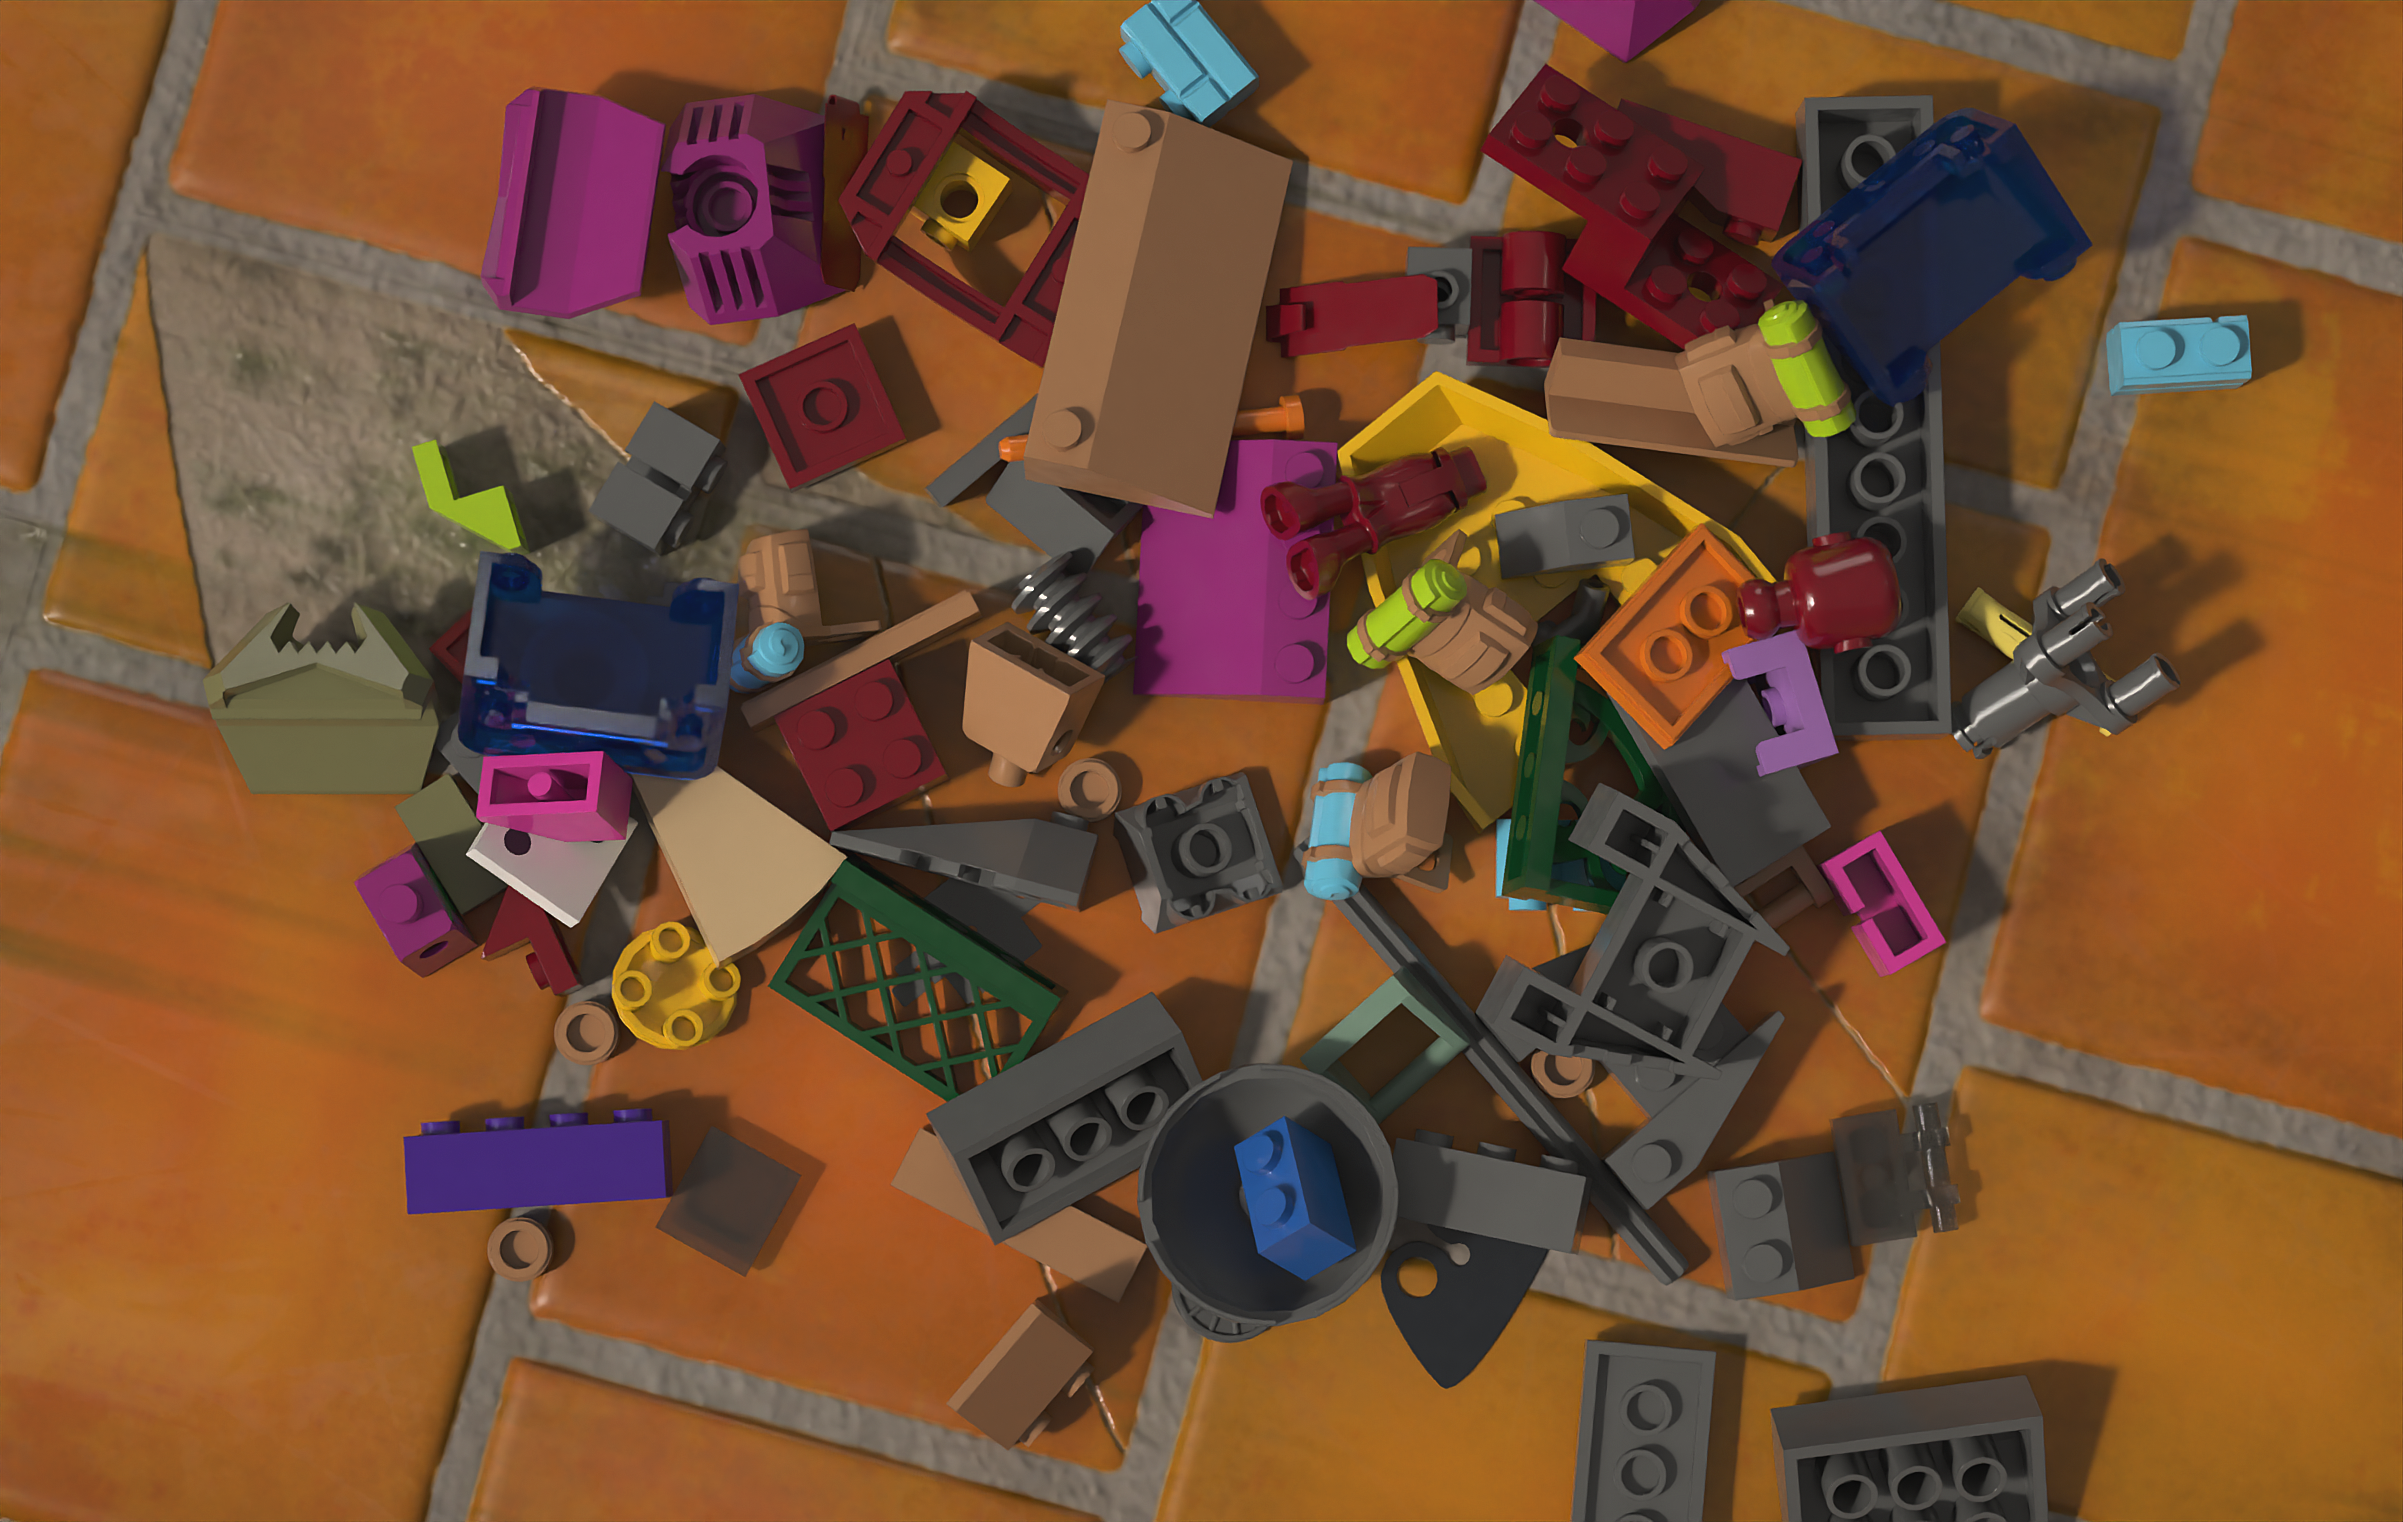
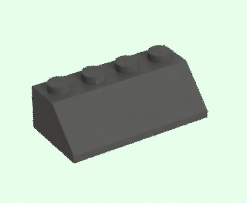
M1150 992L926 1113L951 1167L988 1235L996 1246L1139 1168L1149 1138L1167 1110L1192 1087L1203 1081L1182 1031L1155 994Z

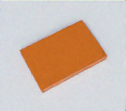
M1700 523L1682 539L1577 653L1574 659L1665 750L1674 745L1734 678L1729 664H1724L1721 653L1731 648L1759 641L1745 636L1736 598L1737 588L1743 582L1756 577L1703 523Z

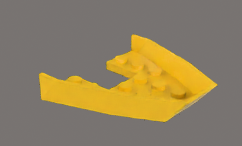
M1439 371L1433 372L1337 450L1342 475L1356 476L1372 471L1387 462L1408 454L1429 453L1438 447L1451 452L1468 446L1473 451L1487 484L1485 493L1468 499L1466 509L1453 513L1439 525L1421 533L1391 541L1384 545L1376 554L1370 555L1366 552L1361 554L1368 589L1375 608L1402 585V581L1415 568H1421L1425 558L1458 529L1467 534L1457 565L1459 572L1473 577L1488 588L1496 587L1506 593L1507 597L1526 609L1531 614V618L1536 622L1578 589L1581 579H1591L1593 576L1596 580L1610 587L1609 596L1620 608L1682 539L1700 523H1703L1756 578L1764 579L1770 583L1777 582L1740 536L1587 441L1551 436L1547 419ZM1628 494L1635 554L1634 560L1629 565L1509 579L1501 578L1495 515L1560 501ZM1406 654L1396 662L1433 757L1452 766L1450 793L1477 833L1480 834L1513 807L1528 690L1514 673L1509 670L1504 677L1486 689L1472 695L1449 682L1437 672L1429 669L1419 659Z

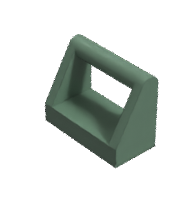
M1403 965L1310 1048L1300 1060L1311 1072L1323 1075L1350 1092L1374 1117L1379 1125L1469 1046L1471 1042L1462 1029ZM1402 1003L1440 1037L1371 1097L1338 1058Z

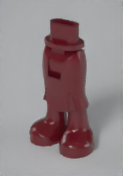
M1468 446L1451 452L1438 447L1429 453H1413L1399 457L1361 475H1342L1337 483L1324 487L1308 488L1291 481L1277 482L1263 489L1260 503L1264 521L1270 532L1279 540L1285 541L1302 535L1325 521L1340 515L1344 527L1330 532L1315 534L1300 540L1289 548L1286 555V567L1294 588L1303 598L1313 600L1326 595L1335 587L1344 564L1365 552L1370 555L1376 554L1384 545L1391 541L1421 533L1439 525L1453 513L1466 509L1468 499L1485 493L1487 484L1478 461Z

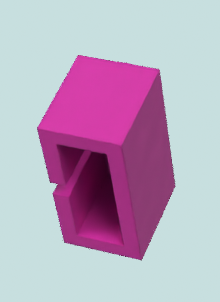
M1881 831L1868 835L1816 866L1834 895V900L1843 916L1855 912L1858 914L1861 922L1850 928L1879 977L1895 973L1946 943Z

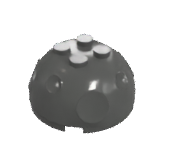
M1256 1063L1244 1064L1208 1078L1192 1087L1167 1110L1149 1138L1139 1170L1137 1205L1145 1241L1163 1274L1186 1298L1211 1314L1233 1323L1281 1326L1316 1318L1344 1303L1371 1277L1386 1253L1390 1239L1395 1232L1400 1212V1192L1390 1146L1374 1117L1350 1092L1323 1075L1291 1065ZM1283 1116L1288 1117L1331 1144L1357 1249L1354 1253L1306 1281L1258 1254L1234 1146Z

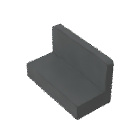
M1024 461L1009 462L986 497V503L1052 558L1070 551L1073 557L1065 569L1072 575L1085 572L1087 575L1109 543L1134 520L1143 507V504L1026 480Z

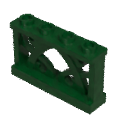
M1556 635L1533 647L1501 896L1520 900L1533 899L1608 915L1620 891L1612 887L1604 877L1599 856L1568 840L1576 826L1575 819L1571 820L1567 827H1563L1558 823L1560 804L1572 806L1578 820L1588 804L1587 798L1578 788L1563 780L1565 765L1577 763L1594 754L1608 736L1627 762L1638 786L1639 792L1633 799L1675 821L1685 833L1686 828L1608 694L1606 693L1604 697L1588 685L1576 680L1577 669L1586 671L1574 659L1585 644H1580L1581 640ZM1591 720L1595 725L1587 741L1583 745L1572 743L1569 740L1570 722L1574 721L1579 724L1581 732H1584L1589 727ZM1583 859L1589 886L1551 879L1552 865ZM1609 862V865L1615 872L1620 875L1627 874L1625 870Z

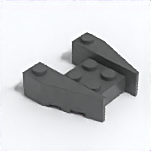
M1599 783L1568 840L1629 872L1630 874L1569 987L1506 955L1480 1002L1476 1013L1498 1028L1550 1055L1569 1058L1574 1056L1600 1060L1608 1064L1628 1067L1632 1065L1669 1071L1673 1074L1719 1080L1723 1072L1694 1055L1698 1044L1753 942L1757 941L1786 956L1790 947L1762 916L1755 912L1739 895L1719 869L1710 863L1689 840L1688 835L1675 821L1629 796Z
M1592 944L1532 969L1569 987ZM1721 1002L1694 1052V1055L1723 1072L1719 1080L1673 1074L1669 1071L1632 1065L1628 1067L1608 1064L1598 1060L1647 1117L1646 1120L1600 1158L1643 1209L1648 1210L1697 1168L1783 1023L1785 1017L1779 1010L1768 1013L1747 1032ZM1475 1012L1477 1017L1516 1062L1523 1060L1536 1048L1491 1024Z

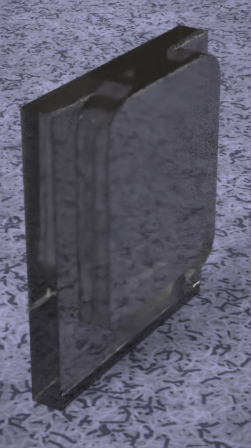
M711 1126L655 1228L746 1277L802 1175L738 1138Z

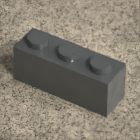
M1416 1129L1414 1141L1401 1138L1396 1139L1392 1159L1400 1192V1212L1398 1218L1578 1255L1593 1184V1178L1578 1175L1580 1162L1542 1155L1539 1167L1514 1162L1517 1149L1479 1142L1477 1153H1468L1452 1149L1454 1136Z

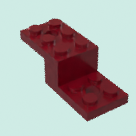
M1546 63L1488 134L1480 150L1588 221L1562 267L1563 271L1684 350L1685 344L1712 333L1715 329L1729 326L1734 331L1752 324H1758L1760 317L1766 312L1763 302L1770 299L1775 301L1784 284L1757 266L1751 264L1678 216L1704 172L1705 166ZM1555 135L1571 139L1576 143L1577 147L1570 148L1563 145L1557 140ZM1688 288H1697L1705 292L1711 301L1707 302L1696 298Z

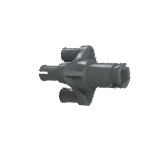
M2101 558L2092 567L2063 587L2052 586L2034 598L2035 622L2032 634L2015 647L2013 651L2014 660L1965 693L1962 697V702L1954 701L1951 703L1952 735L1966 752L1973 749L1976 759H1984L1991 754L1993 746H2003L2050 713L2057 716L2069 715L2106 729L2114 735H2118L2136 723L2139 712L2170 691H2175L2180 687L2181 681L2177 671L2161 653H2154L2150 656V659L2116 682L2106 678L2093 658L2090 649L2113 636L2110 623H2105L2102 626L2097 624L2106 618L2099 608L2115 597L2121 596L2126 591L2123 579L2111 563L2107 565L2106 560Z

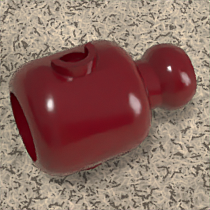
M1850 531L1812 539L1813 546L1794 552L1785 563L1783 581L1770 583L1764 579L1754 578L1743 582L1736 590L1738 612L1745 636L1756 640H1764L1774 636L1781 628L1793 626L1799 640L1806 646L1815 649L1834 648L1835 654L1859 648L1873 647L1872 640L1888 636L1896 629L1901 619L1899 581L1887 546L1881 541L1870 537L1851 538Z

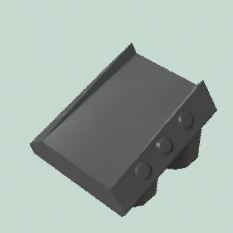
M1243 772L1210 780L1202 785L1174 794L1157 796L1140 805L1115 813L1113 836L1119 841L1142 911L1141 920L1154 934L1282 893L1283 885L1247 776Z

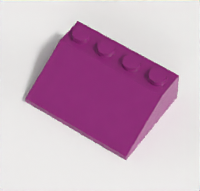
M1275 439L1231 440L1214 519L1143 504L1135 657H1139L1135 660L1133 695L1324 704L1330 592L1313 600L1303 598L1296 591L1290 580L1286 567V555L1289 548L1298 541L1315 534L1333 531L1334 518L1325 521L1302 535L1286 541L1279 540L1270 532L1264 521L1260 498L1266 486L1277 482L1291 481L1308 488L1335 484L1338 443Z

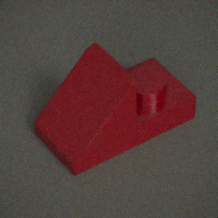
M508 885L483 949L481 959L492 961L531 943L534 952L526 955V961L541 990L551 987L555 996L565 997L586 987L555 917Z

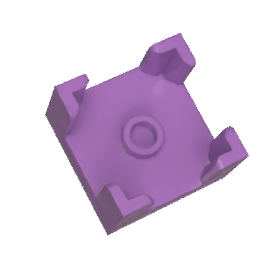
M1796 630L1731 648L1721 653L1724 664H1729L1732 676L1735 679H1746L1749 685L1755 683L1761 706L1779 737L1762 741L1756 746L1755 751L1760 764L1756 766L1759 777L1796 766L1798 769H1802L1839 753L1806 646L1799 640Z

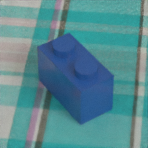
M1283 1116L1234 1146L1258 1254L1306 1281L1357 1251L1330 1143L1288 1117Z

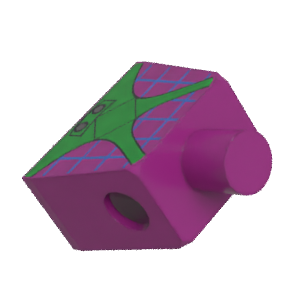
M416 842L365 871L355 880L354 883L396 957L402 964L420 977L425 978L479 946L456 905ZM442 942L433 949L423 952L432 945Z

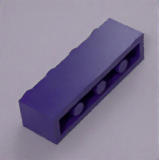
M652 1108L615 1110L613 1111L614 1123L589 1125L588 1112L549 1115L550 1127L533 1129L524 1128V1116L485 1119L486 1132L460 1133V1121L421 1123V1136L404 1137L407 1213L409 1215L673 1197L669 1120L653 1121Z

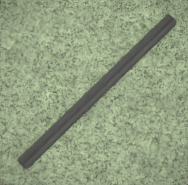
M1310 836L1298 845L1294 851V856L1300 864L1303 852L1308 850ZM1361 882L1359 890L1354 896L1344 900H1332L1394 973L1404 965L1462 1029L1471 1042L1462 1053L1552 1157L1580 1162L1578 1175L1593 1178L1590 1202L1657 1280L1667 1286L1683 1275L1689 1267L1686 1258L1366 886Z

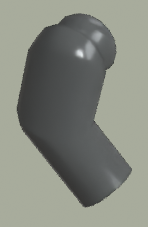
M1581 579L1570 616L1558 625L1550 620L1538 623L1537 633L1531 644L1532 649L1534 646L1556 635L1581 640L1580 644L1586 645L1600 629L1610 587L1598 580Z

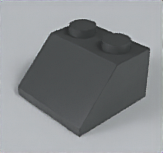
M1834 1152L1706 1171L1728 1299L1737 1301L1770 1296L1855 1279Z

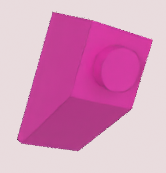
M604 751L483 757L476 818L481 822L564 842L626 840L633 779Z

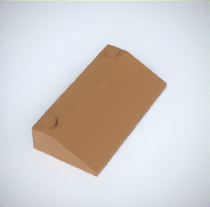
M1107 99L1023 456L1026 480L1214 519L1293 167L1292 160L1171 112Z

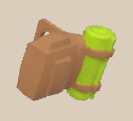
M1773 299L1763 302L1766 312L1760 317L1758 324H1752L1734 331L1729 326L1715 329L1714 332L1685 344V351L1674 356L1694 412L1715 447L1725 444L1733 446L1746 442L1756 436H1762L1772 431L1773 425L1784 420L1790 421L1799 418L1812 437L1835 435L1846 430L1856 420L1857 412L1851 401L1852 393L1848 384L1841 379L1822 337L1823 329L1820 322L1813 317L1805 301H1787L1775 305Z
M1458 529L1425 558L1421 568H1415L1411 571L1394 593L1378 607L1370 608L1358 620V624L1347 634V646L1356 662L1371 669L1384 668L1392 661H1399L1407 654L1419 659L1432 671L1437 672L1449 682L1474 695L1504 677L1530 648L1536 636L1538 623L1531 618V614L1526 609L1507 597L1506 593L1496 587L1488 588L1473 577L1459 572L1457 565L1467 534Z

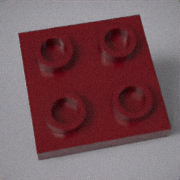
M1516 231L1506 233L1503 237H1470L1469 249H1472L1470 326L1467 332L1466 365L1549 368L1560 337L1595 342L1596 292L1562 270L1578 239H1566V236L1563 234L1548 231Z

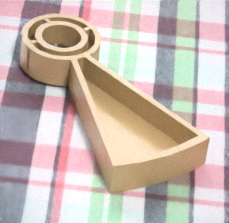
M579 612L578 614L570 613L558 616L548 622L545 628H541L530 639L524 651L520 667V685L526 710L534 723L539 728H543V732L556 741L572 746H595L611 741L625 772L633 779V790L713 961L719 970L756 950L795 921L822 895L831 884V880L843 860L848 857L641 714L646 702L649 683L647 657L641 644L637 643L638 639L628 627L615 619L611 620L610 617L596 612ZM579 654H590L600 657L609 664L615 675L616 683L613 692L605 701L594 707L581 708L568 704L558 695L553 686L556 669L564 660Z

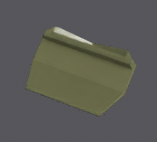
M286 603L268 612L203 679L212 719L216 721L252 794H416L423 789L443 720V713L433 678L384 613L359 603H354L351 616L359 649L352 642L348 643L346 641L336 652L331 643L327 641L320 650H316L309 641L303 645L294 639L293 632L300 613L291 603Z

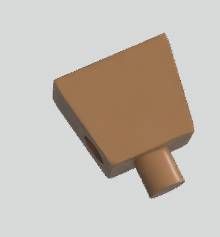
M1009 622L971 640L962 729L967 738L993 752L988 771L989 777L1000 785L1019 787L1025 783L1028 772L1038 773L1066 757L1071 751L1102 688L1105 675Z

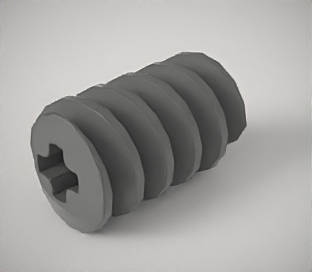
M1070 551L1052 558L1019 582L1011 590V592L1021 590L1011 607L1016 614H1024L1036 610L1026 626L1030 634L1036 635L1051 631L1044 642L1062 652L1065 651V654L1105 675L1104 685L1132 664L1139 656L1125 659L1122 655L1132 641L1130 634L1111 639L1107 635L1118 619L1114 613L1095 618L1092 614L1103 598L1101 594L1095 593L1084 597L1078 595V591L1088 578L1085 572L1065 577L1063 571L1073 557Z

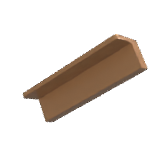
M1559 338L1544 382L1548 427L1551 436L1791 468L1796 466L1799 459L1794 430L1797 418L1773 425L1772 431L1762 436H1756L1746 442L1733 446L1725 444L1715 447L1691 405L1674 356L1679 353Z

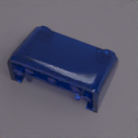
M1963 108L1944 116L1789 240L1773 257L1771 266L1795 299L1803 300L1808 304L1813 317L1820 322L1824 334L1877 398L1894 407L1899 402H1905L1916 397L1927 386V377L1932 371L1933 363L1925 352L2020 275L2033 280L2042 278L2044 281L2057 280L2069 273L2075 267L2077 257L2093 244L2016 123L1975 108Z
M480 551L457 731L459 741L466 748L487 756L604 751L626 773L681 780L704 778L714 772L718 763L728 707L739 584L719 582L705 577L695 578L675 588L670 607L542 591V571L525 556L511 552L495 553Z

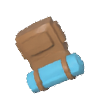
M808 529L791 530L754 539L748 545L746 555L739 558L737 588L739 597L748 600L749 633L735 640L728 649L725 659L720 661L722 672L719 675L723 683L735 692L755 694L771 687L774 682L791 676L803 660L804 647L862 640L882 630L880 620L832 626L822 625L814 559Z
M1417 751L1401 759L1391 767L1380 771L1374 777L1362 766L1349 762L1333 763L1328 768H1320L1318 783L1312 785L1310 799L1313 800L1314 807L1308 850L1303 852L1301 865L1306 870L1304 886L1307 892L1320 899L1330 901L1344 900L1358 892L1362 878L1380 877L1398 878L1436 893L1446 890L1449 881L1453 838L1445 833L1452 766L1436 757ZM1430 854H1434L1435 864L1432 870L1425 871L1416 867Z

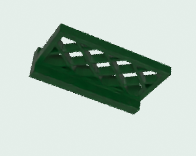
M856 854L844 859L831 880L832 884L768 987L947 1102L963 1094L958 1089L953 1065L987 1058L991 1078L1023 1062L1046 1024L1060 1006L1068 990ZM839 898L862 912L867 937L833 943L828 916ZM874 920L891 931L877 934ZM820 930L823 946L808 949ZM902 937L915 945L921 971L887 978L879 942ZM869 945L877 980L843 987L836 951ZM927 954L945 966L930 968ZM826 955L833 990L811 995L789 981L801 959ZM957 972L969 980L975 1005L941 1012L933 977ZM923 979L931 1015L897 1022L889 986ZM981 988L999 1000L984 1003ZM879 989L887 1024L864 1029L851 1021L846 996ZM836 998L839 1012L822 1001ZM1010 1006L1032 1021L1020 1042L994 1047L986 1011ZM977 1014L985 1049L951 1056L943 1021ZM933 1023L941 1059L917 1063L904 1054L899 1030ZM889 1033L892 1046L875 1035ZM1013 1052L1000 1072L997 1055ZM943 1067L946 1081L929 1070Z

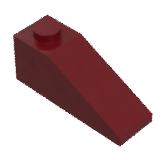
M1621 98L1617 108L1618 111L1624 113L1641 126L1706 167L1688 200L1711 223L1723 226L1722 234L1736 242L1752 246L1759 245L1760 239L1772 242L1782 222L1802 159Z

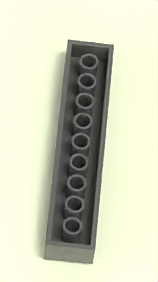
M1933 95L1804 98L1795 113L1797 158L1802 159L1797 175L1801 300L1808 304L1813 317L1820 322L1825 345L1841 379L1849 386L1852 393L1851 401L1857 412L1856 420L1846 430L1832 436L1812 437L1804 426L1807 547L1813 546L1812 539L1847 531H1850L1851 538L1870 537L1877 539L1887 546L1892 556L1901 593V619L1892 633L1883 638L1872 640L1873 647L1849 650L1839 654H1835L1834 648L1815 649L1810 647L1811 665L1835 741L1942 739L1952 734Z

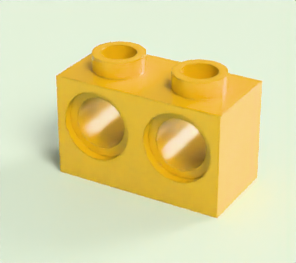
M953 141L910 213L924 222L920 231L942 248L952 251L955 245L958 244L971 253L1012 193L1011 180ZM958 190H966L973 193L978 198L976 209L969 216L963 218H955L948 215L943 210V204L949 194Z

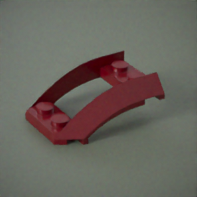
M905 91L838 199L865 255L954 316L1039 368H1044L1090 174L1016 128L977 100V97L968 91H965V93ZM958 134L1032 185L1066 205V208L1005 307L945 271L895 236Z

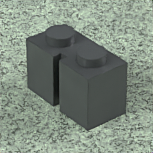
M654 401L625 449L627 453L632 455L626 466L617 462L588 511L596 519L657 555L662 556L668 545L676 549L687 536L695 520V516L689 513V510L701 490L710 494L723 476L728 462L721 457L726 447L718 438Z

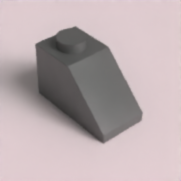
M1628 494L1560 501L1494 516L1502 579L1629 565L1635 558Z

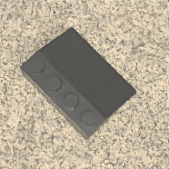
M2026 1375L1770 1409L1774 1462L1782 1522H2049L2043 1415Z

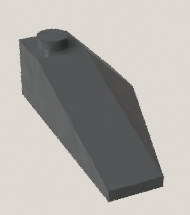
M1053 811L1050 822L1039 819L833 831L829 844L841 850L1080 912L1099 836L1087 832L1090 821Z

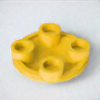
M668 921L660 924L655 929L641 933L623 949L613 969L612 998L619 1018L637 1038L660 1049L686 1050L709 1042L726 1027L737 1005V991L740 987L741 976L738 968L733 963L719 970L717 969L699 931L691 927H685L678 922Z

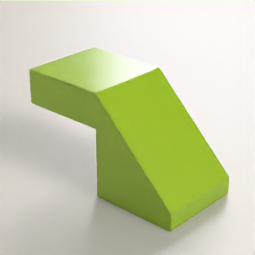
M436 439L411 447L429 508L439 516L517 557L530 554L513 494L504 485L461 498L446 448Z

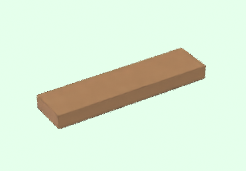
M964 590L742 703L741 710L750 728L757 733L776 723L773 716L887 659L894 663L983 617L970 591L966 592Z
M919 1128L890 1185L988 1235L951 1167L937 1136L923 1128ZM1072 1205L1063 1208L1002 1242L1118 1303L1147 1248L1146 1243Z

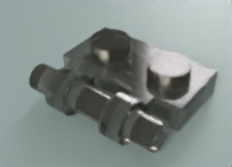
M1937 1102L1912 1106L1916 1131L1902 1134L1899 1131L1896 1109L1829 1119L1850 1246L1856 1247L1917 1237L1913 1211L1928 1208L1930 1209L1934 1233L1959 1229L1955 1204L1961 1203L1958 1183L1951 1184L1945 1150L1946 1146H1951L1948 1126L1941 1127ZM1920 1151L1926 1188L1910 1191L1903 1153Z

